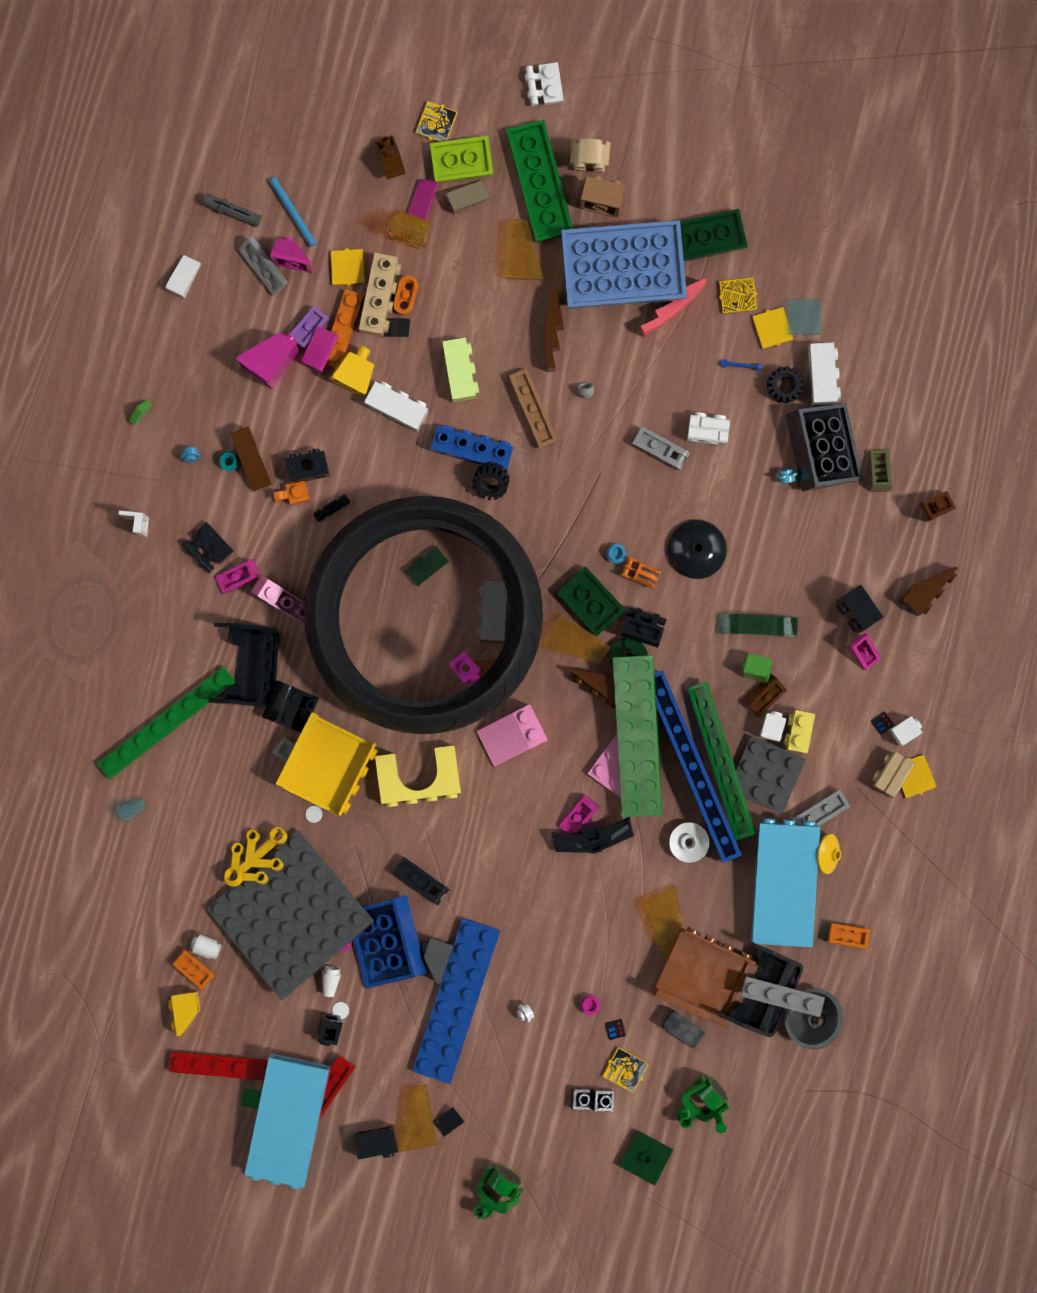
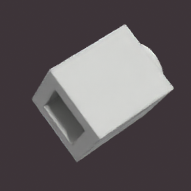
M771 711L770 714L766 713L759 737L780 742L786 718L782 717L783 714Z
M910 716L889 729L898 745L903 746L922 734L920 730L922 725L917 718L913 719Z

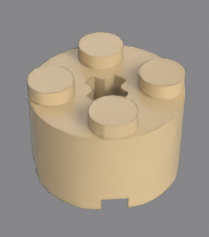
M575 139L571 140L570 165L573 166L575 171H585L586 168H593V172H605V168H609L611 143L607 141L606 145H604L602 140L579 139V143H576Z

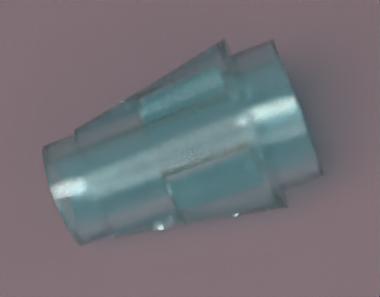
M139 798L119 804V807L115 809L123 823L125 821L129 822L147 807L143 799Z

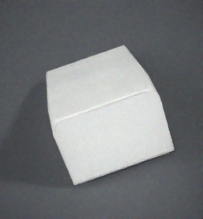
M183 255L165 287L166 290L185 299L201 263Z

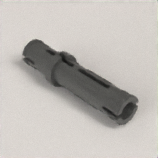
M206 193L202 203L204 206L217 210L220 214L225 213L255 227L259 226L262 215L231 204L227 199L224 198L222 200L209 193Z

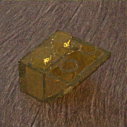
M395 209L387 222L386 228L391 240L399 243L405 241L409 243V246L420 249V247L426 248L433 224L431 221Z

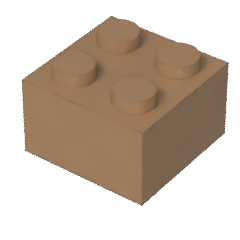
M586 176L580 209L618 218L625 185H622L617 180H610L609 182L602 180L603 178L599 176Z

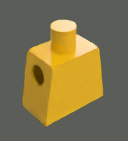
M360 346L356 354L352 352L346 353L328 380L359 396L366 395L374 364L367 361L370 350Z

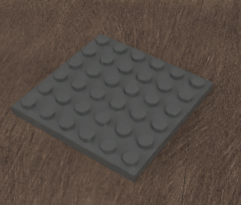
M299 830L294 832L283 844L279 845L264 858L266 860L279 858L283 862V868L280 871H275L272 868H253L248 872L256 874L259 871H263L268 875L266 884L261 885L254 881H243L240 885L228 889L206 908L282 1001L374 922L372 917ZM279 861L275 862V868L279 866ZM264 875L259 877V881L264 879Z

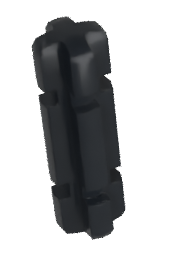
M343 494L338 497V500L335 499L323 506V509L315 511L313 513L315 519L320 522L325 519V516L329 517L340 510L342 506L345 507L350 504L347 495Z

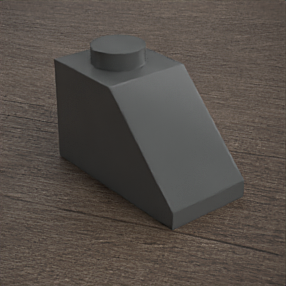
M431 937L429 941L425 940L422 952L425 953L424 959L436 983L441 984L453 944Z

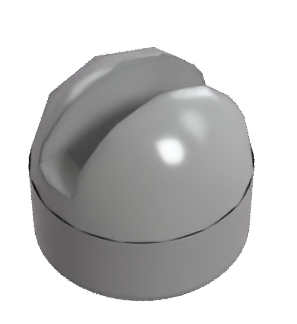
M590 382L579 384L578 391L580 396L586 399L591 398L594 394V384Z

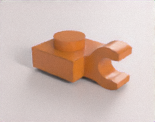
M305 481L287 484V491L273 493L275 502L289 499L290 505L309 501Z

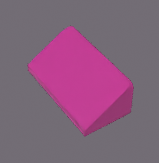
M425 179L419 180L407 216L426 222L438 188V182Z
M317 326L301 361L323 371L339 335Z

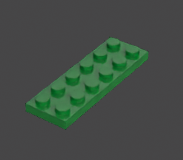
M541 120L506 129L536 243L562 237L561 230L573 229L545 121Z

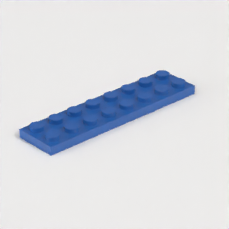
M462 918L412 1072L451 1084L501 930Z

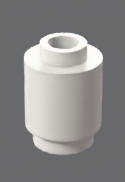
M200 934L198 937L195 936L193 938L190 948H193L192 953L209 960L211 958L216 960L222 945L217 940Z

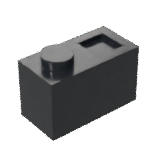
M395 1126L356 1132L353 1135L358 1160L381 1155L383 1158L395 1156L394 1153H397L399 1150Z

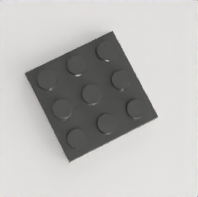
M750 735L736 768L744 798L783 814L806 759Z

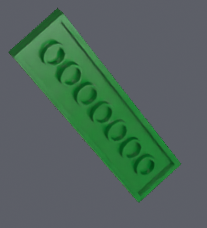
M654 655L613 657L622 817L662 816Z

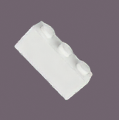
M834 343L810 344L808 347L811 404L812 406L835 405L838 399L841 398L840 387H837L836 379H839V368L835 366V360H838V349L834 348Z
M375 381L364 402L367 407L416 432L419 431L429 412L424 402L417 399L415 402L408 398V394L400 390L398 393L391 390V386L383 381L380 384Z

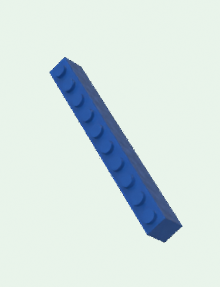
M663 670L655 673L657 713L720 861L725 863L742 854Z

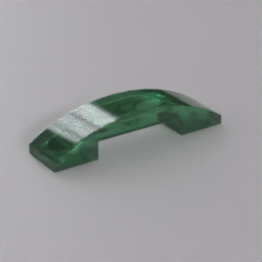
M719 614L718 634L797 638L798 618Z

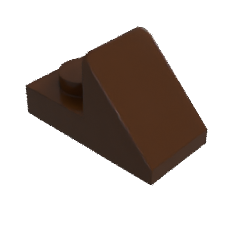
M947 491L919 504L927 522L956 509Z

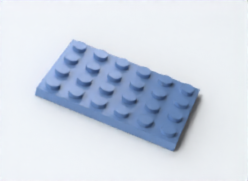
M680 220L561 230L568 309L687 299Z

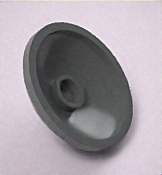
M817 988L804 990L805 992L825 997L820 1017L786 1009L785 1026L790 1038L799 1046L807 1049H821L830 1045L838 1037L843 1025V1011L840 1003L831 993ZM821 1018V1022L817 1024L816 1020Z

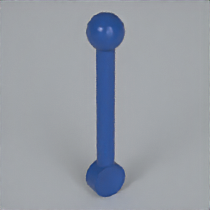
M726 359L721 361L723 368L734 366L752 368L756 371L762 369L759 363L752 365L728 362Z

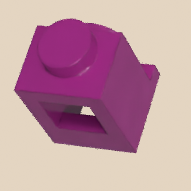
M465 651L449 663V666L465 685L475 683L480 678L479 674L482 673ZM463 666H469V671L463 672Z

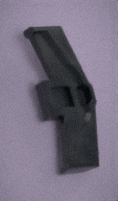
M630 817L603 829L600 821L581 824L582 833L551 832L556 852L591 854L602 852L604 849L634 836Z

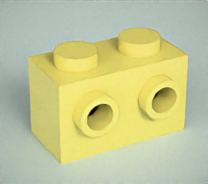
M798 710L793 711V714H789L787 725L790 726L789 734L786 733L784 738L785 750L803 754L808 753L815 714Z

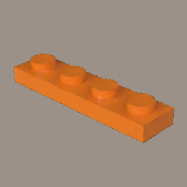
M345 289L331 331L339 336L325 366L336 368L345 356L364 299L363 294Z

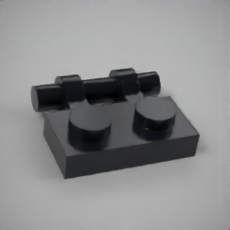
M208 522L192 535L197 540L195 544H192L189 540L182 544L187 549L186 552L189 556H193L199 562L198 565L208 573L215 569L210 564L214 559L221 564L234 552ZM202 546L209 553L207 557H204L198 551Z
M629 607L627 615L634 616V618L626 616L620 636L658 648L664 627L657 626V624L665 626L667 619L660 617V614L657 613L650 614L644 612L641 608L637 607V609Z

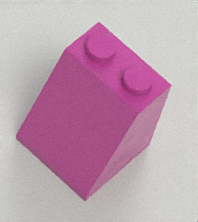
M279 332L239 355L236 361L240 367L273 389L300 351L295 338L288 333L283 335Z

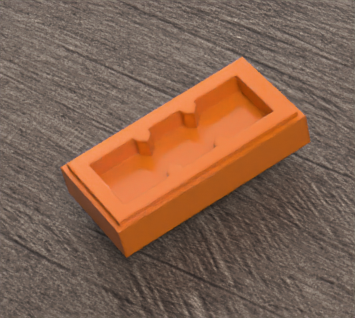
M830 923L827 943L868 949L871 929Z
M184 949L172 963L176 969L200 990H203L216 975L187 949Z

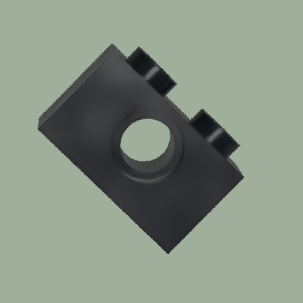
M312 449L308 451L309 454L301 455V453L290 454L289 458L285 459L290 483L329 477L330 473L324 450ZM305 461L312 462V468L310 470L302 469V465Z

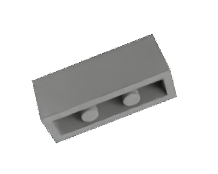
M484 580V586H480L479 597L483 598V604L478 606V617H482L481 625H477V637H480V642L504 643L507 605L505 583L502 581Z

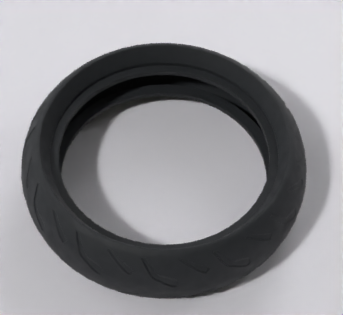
M411 496L398 498L372 507L355 517L332 538L322 552L311 575L306 593L305 629L307 642L314 663L327 686L338 699L362 718L386 729L402 733L436 734L466 727L492 713L516 691L524 680L536 656L542 633L543 603L541 590L535 570L523 547L500 522L489 514L472 505L445 497ZM415 530L444 531L460 536L476 545L496 565L505 583L509 600L510 618L506 640L491 668L481 679L464 691L433 701L399 699L384 693L368 682L349 658L343 644L339 624L340 602L343 590L358 562L371 549L384 540Z

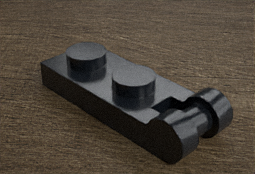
M406 857L402 859L393 872L394 875L436 905L441 903L442 900L440 899L450 890ZM433 885L438 888L434 895L429 892Z

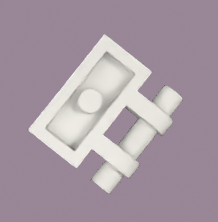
M558 62L539 65V73H534L533 66L525 67L526 74L524 77L525 82L528 84L529 91L527 96L530 99L531 106L539 105L538 98H543L544 105L564 103ZM536 81H541L542 90H536Z

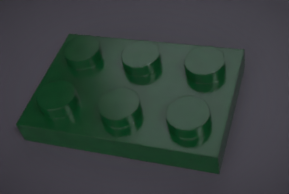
M586 566L556 593L596 637L626 610Z

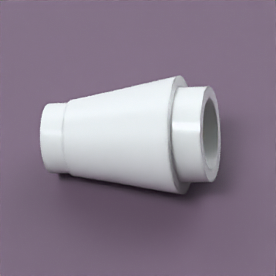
M335 966L324 967V971H322L323 996H335L341 977L340 968Z

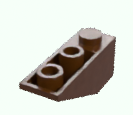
M955 566L912 585L899 602L917 616L922 613L926 615L933 606L930 604L934 598L938 599L945 591L943 586L947 582L950 584L957 576L955 571L958 568Z
M578 670L572 672L575 675L573 679L581 685L587 684L591 687L589 689L591 693L597 697L603 696L607 699L605 701L607 705L613 709L616 708L614 676Z

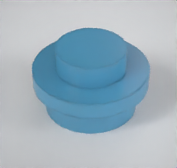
M187 447L182 450L180 458L186 463H195L200 459V453H198L197 448Z
M613 544L608 548L606 555L611 563L619 564L625 560L626 550L620 544Z

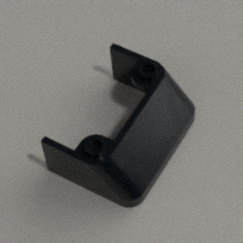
M214 623V627L229 629V641L232 645L239 646L236 685L226 687L223 699H209L208 703L266 707L276 684L279 634L277 630L241 623Z
M750 941L749 945L759 949L755 954V962L761 968L756 979L796 989L803 972V965ZM747 998L745 1004L738 1003L734 1005L730 1015L719 1012L718 1016L745 1029L772 1037L777 1032L787 1008Z

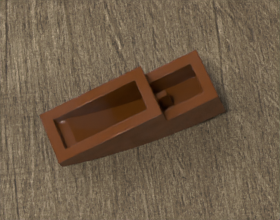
M248 426L230 433L253 492L272 485L250 427Z

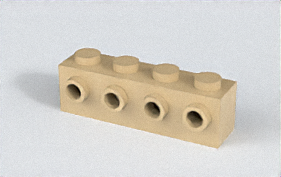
M374 253L359 331L362 334L384 337V332L388 333L390 321H387L388 313L392 314L394 302H391L392 294H396L398 284L395 283L396 275H400L401 271L398 257Z

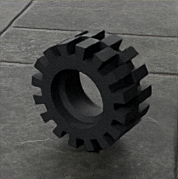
M789 366L779 367L768 378V394L772 396L774 401L777 400L778 403L784 402V404H788V402H793L801 394L804 387L803 377L800 376L801 373L799 371H795V368L791 369ZM781 378H788L792 381L793 387L789 392H782L778 388V381Z
M487 462V465L485 463L481 464V467L479 466L474 474L472 481L473 490H477V495L482 494L481 498L483 499L487 496L488 500H491L492 497L494 500H498V497H503L507 491L510 475H507V469L503 471L504 466L500 465V467H497L498 463L494 462V465H491V462ZM493 477L498 481V485H489L484 481V478Z

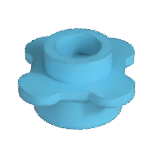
M789 468L781 470L780 474H777L776 477L780 479V483H790L796 481L795 476L798 474Z

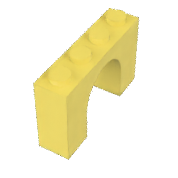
M455 746L435 748L437 763L436 779L430 787L420 791L411 790L401 782L398 774L396 754L375 756L381 804H386V807L398 806V802L406 801V805L418 803V799L423 798L426 799V802L437 801V796L444 795L446 799L458 798L457 794L461 793Z

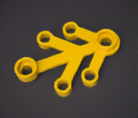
M280 827L273 828L270 832V839L256 852L255 846L256 842L260 839V834L256 830H249L246 834L248 842L245 862L240 865V856L244 854L245 847L240 843L233 844L231 848L233 853L231 867L224 874L225 882L232 887L240 885L243 881H254L261 885L266 884L268 875L263 871H259L256 874L245 872L251 867L272 868L275 871H280L283 868V862L279 858H273L272 860L261 858L275 845L283 844L287 840L285 830ZM255 833V838L251 839V835ZM282 834V838L277 840V836ZM240 846L241 850L236 853V848ZM279 861V866L275 868V862ZM237 874V878L232 880L233 875ZM264 875V879L259 881V877Z

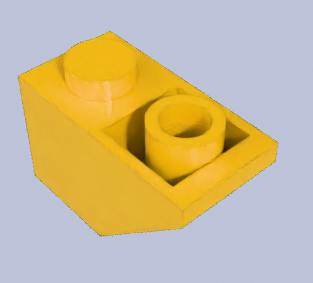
M198 991L174 994L171 996V1000H169L170 1012L174 1014L172 1030L176 1032L177 1036L185 1033L200 1012Z

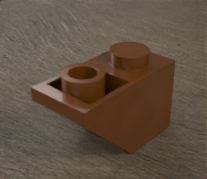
M393 135L389 137L384 136L374 141L387 180L406 174Z

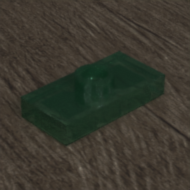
M436 546L409 567L406 572L417 586H420L448 564L449 561Z

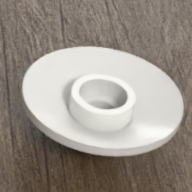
M683 823L677 826L671 833L669 840L671 852L677 859L683 862L692 863L699 861L706 855L709 849L707 832L695 823ZM686 839L692 840L691 846H686Z

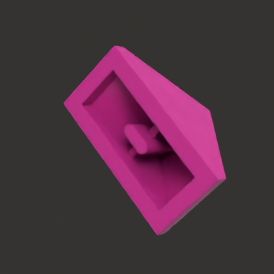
M866 633L860 635L846 647L864 670H868L881 659Z

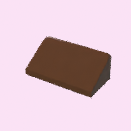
M770 673L768 683L760 682L742 701L757 717H760L787 689L777 677Z

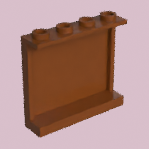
M688 927L687 930L680 928L651 994L726 1029L730 1021L718 1016V1014L722 1012L729 1015L751 964L755 965L756 962L751 960V955L743 951L740 954L733 952L734 947L723 943L720 946L716 944V939L705 935L704 938L698 936L699 931Z

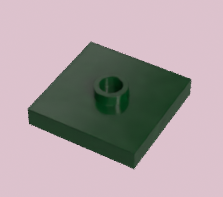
M637 1130L619 1167L655 1186L673 1152V1148Z

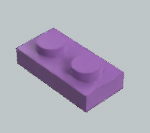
M313 306L289 335L295 338V342L305 349L316 327L323 328L330 319L317 307Z

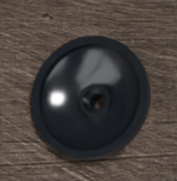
M691 520L681 524L674 530L668 542L667 549L670 563L678 573L687 578H707L715 574L726 559V540L722 532L715 525L707 521ZM695 545H701L702 550L696 551Z

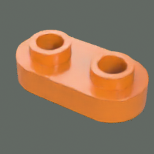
M404 276L399 281L394 299V309L400 315H408L413 310L419 289L418 281L413 276ZM411 284L413 287L411 290H407L405 286ZM402 303L407 304V307L405 309H402L400 307Z

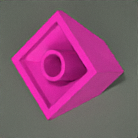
M289 237L277 238L270 255L275 266L313 273L310 260L298 243L294 242V239Z

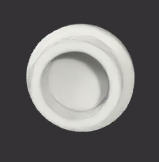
M527 1003L518 1005L517 1015L519 1019L526 1023L531 1022L534 1014Z

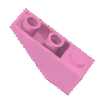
M260 576L251 593L305 625V602L269 579Z

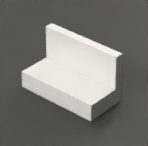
M119 510V515L124 519L134 520L133 533L139 537H147L149 517L144 513Z

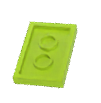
M488 136L430 143L436 182L444 183L493 176Z

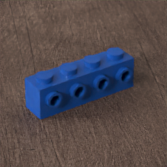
M442 424V427H436L431 452L479 465L483 463L487 465V462H491V465H494V462L498 463L497 467L502 465L504 466L503 471L505 469L508 471L513 446H510V442L499 440V443L491 441V437L480 435V437L472 436V432L467 430H461V432L454 431L453 427Z

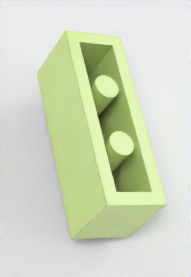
M466 338L442 341L453 403L476 399L475 393H479L478 382H473L472 374H475L476 371L474 362H470L469 355L472 354L471 343H467Z

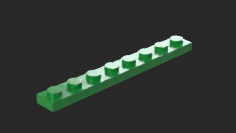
M223 666L97 763L109 780L207 706L209 699H216L224 693L226 687L234 685L236 681Z
M703 682L687 689L734 838L739 840L755 835L754 826L708 682Z

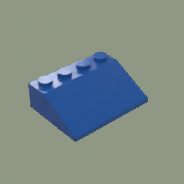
M407 895L363 906L374 922L353 940L365 989L414 978L427 973Z

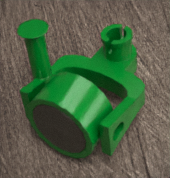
M701 1075L681 1093L683 1105L677 1109V1120L680 1122V1126L682 1125V1128H689L692 1126V1120L695 1118L703 1122H709L715 1117V1131L717 1133H724L727 1130V1126L724 1124L722 1113L729 1109L727 1094L713 1077L705 1080L704 1076ZM698 1092L703 1102L711 1110L704 1111L697 1107L690 1099V1095Z
M495 1164L488 1166L475 1189L482 1200L474 1208V1216H478L477 1219H486L491 1217L495 1211L505 1214L512 1207L519 1205V1197L524 1191L522 1187L518 1188L521 1184L520 1178L507 1167L496 1166ZM487 1182L498 1194L510 1199L505 1202L497 1201L487 1191L485 1183Z

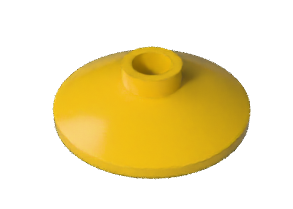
M827 834L822 838L817 851V863L820 871L824 874H830L835 870L841 858L839 841L833 834Z

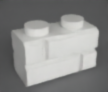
M695 412L689 418L687 441L726 446L730 420L726 419V416L714 415V418L706 417L705 413Z

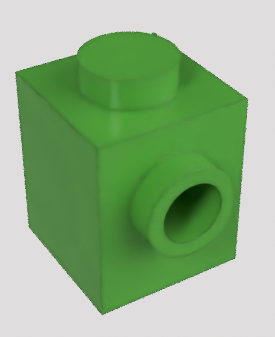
M749 653L748 658L742 662L741 670L744 672V678L768 683L773 666L772 659Z

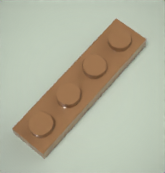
M528 369L510 375L509 379L539 449L558 442Z

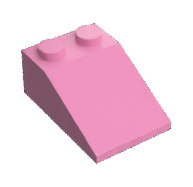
M530 704L477 731L494 767L548 741Z

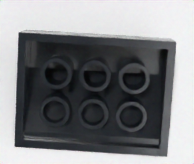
M846 403L798 409L785 415L802 492L863 480Z

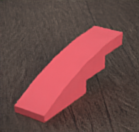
M704 278L686 287V300L669 301L670 304L655 310L654 315L656 319L642 325L640 328L643 337L661 328L681 313L705 287L706 279Z

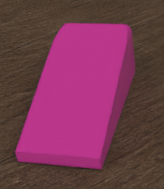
M247 560L215 576L222 594H226L259 579L261 575L254 560Z
M584 794L560 822L558 827L565 833H578L581 830V824L588 822L599 809V805Z

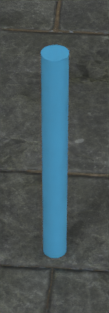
M277 178L270 179V184L309 246L316 245L317 242Z

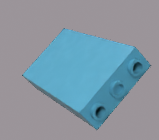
M764 818L763 822H758L751 941L756 944L813 947L818 871L817 851L820 840V826L815 825L814 821H803V824H795V820H783V823H775V819Z
M271 1053L245 1175L249 1176L250 1179L256 1181L261 1179L269 1180V1183L274 1185L283 1183L293 1189L304 1188L330 1066Z

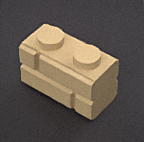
M894 751L892 755L889 753L886 755L882 762L885 765L881 772L877 770L872 779L875 782L873 787L891 798H895L915 765L914 762Z

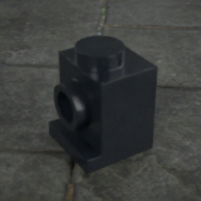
M320 1013L315 1037L321 1045L331 1046V1044H338L343 1025L339 1015Z

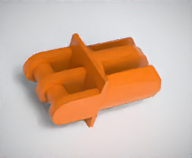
M627 557L628 561L626 565H623L624 570L623 573L620 572V576L654 589V584L638 578V575L657 582V577L642 571L641 568L660 575L661 571L643 564L642 561ZM633 563L639 565L638 569L632 568ZM629 571L636 573L634 578L628 575Z

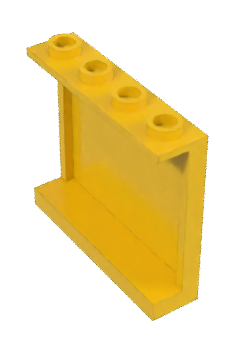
M312 712L276 782V786L341 817L342 813L346 815L351 806L348 801L351 795L355 797L360 787L357 785L360 777L364 779L369 769L366 767L368 760L373 761L378 751L374 749L376 743L372 744L320 718L319 715Z

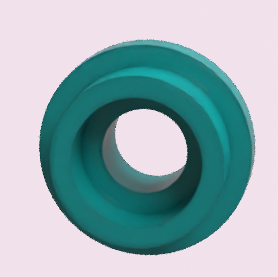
M231 451L224 452L219 458V465L225 471H233L239 464L238 456ZM228 458L233 460L231 465L226 464Z

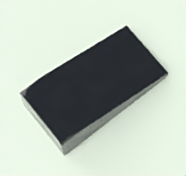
M673 1009L661 1024L663 1028L693 1049L705 1034L703 1030Z

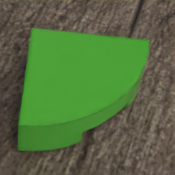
M145 400L139 404L133 411L129 421L134 425L138 423L151 408L152 403Z

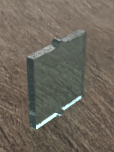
M802 298V300L787 301L789 335L803 334V336H807L808 334L822 333L820 299L806 300Z

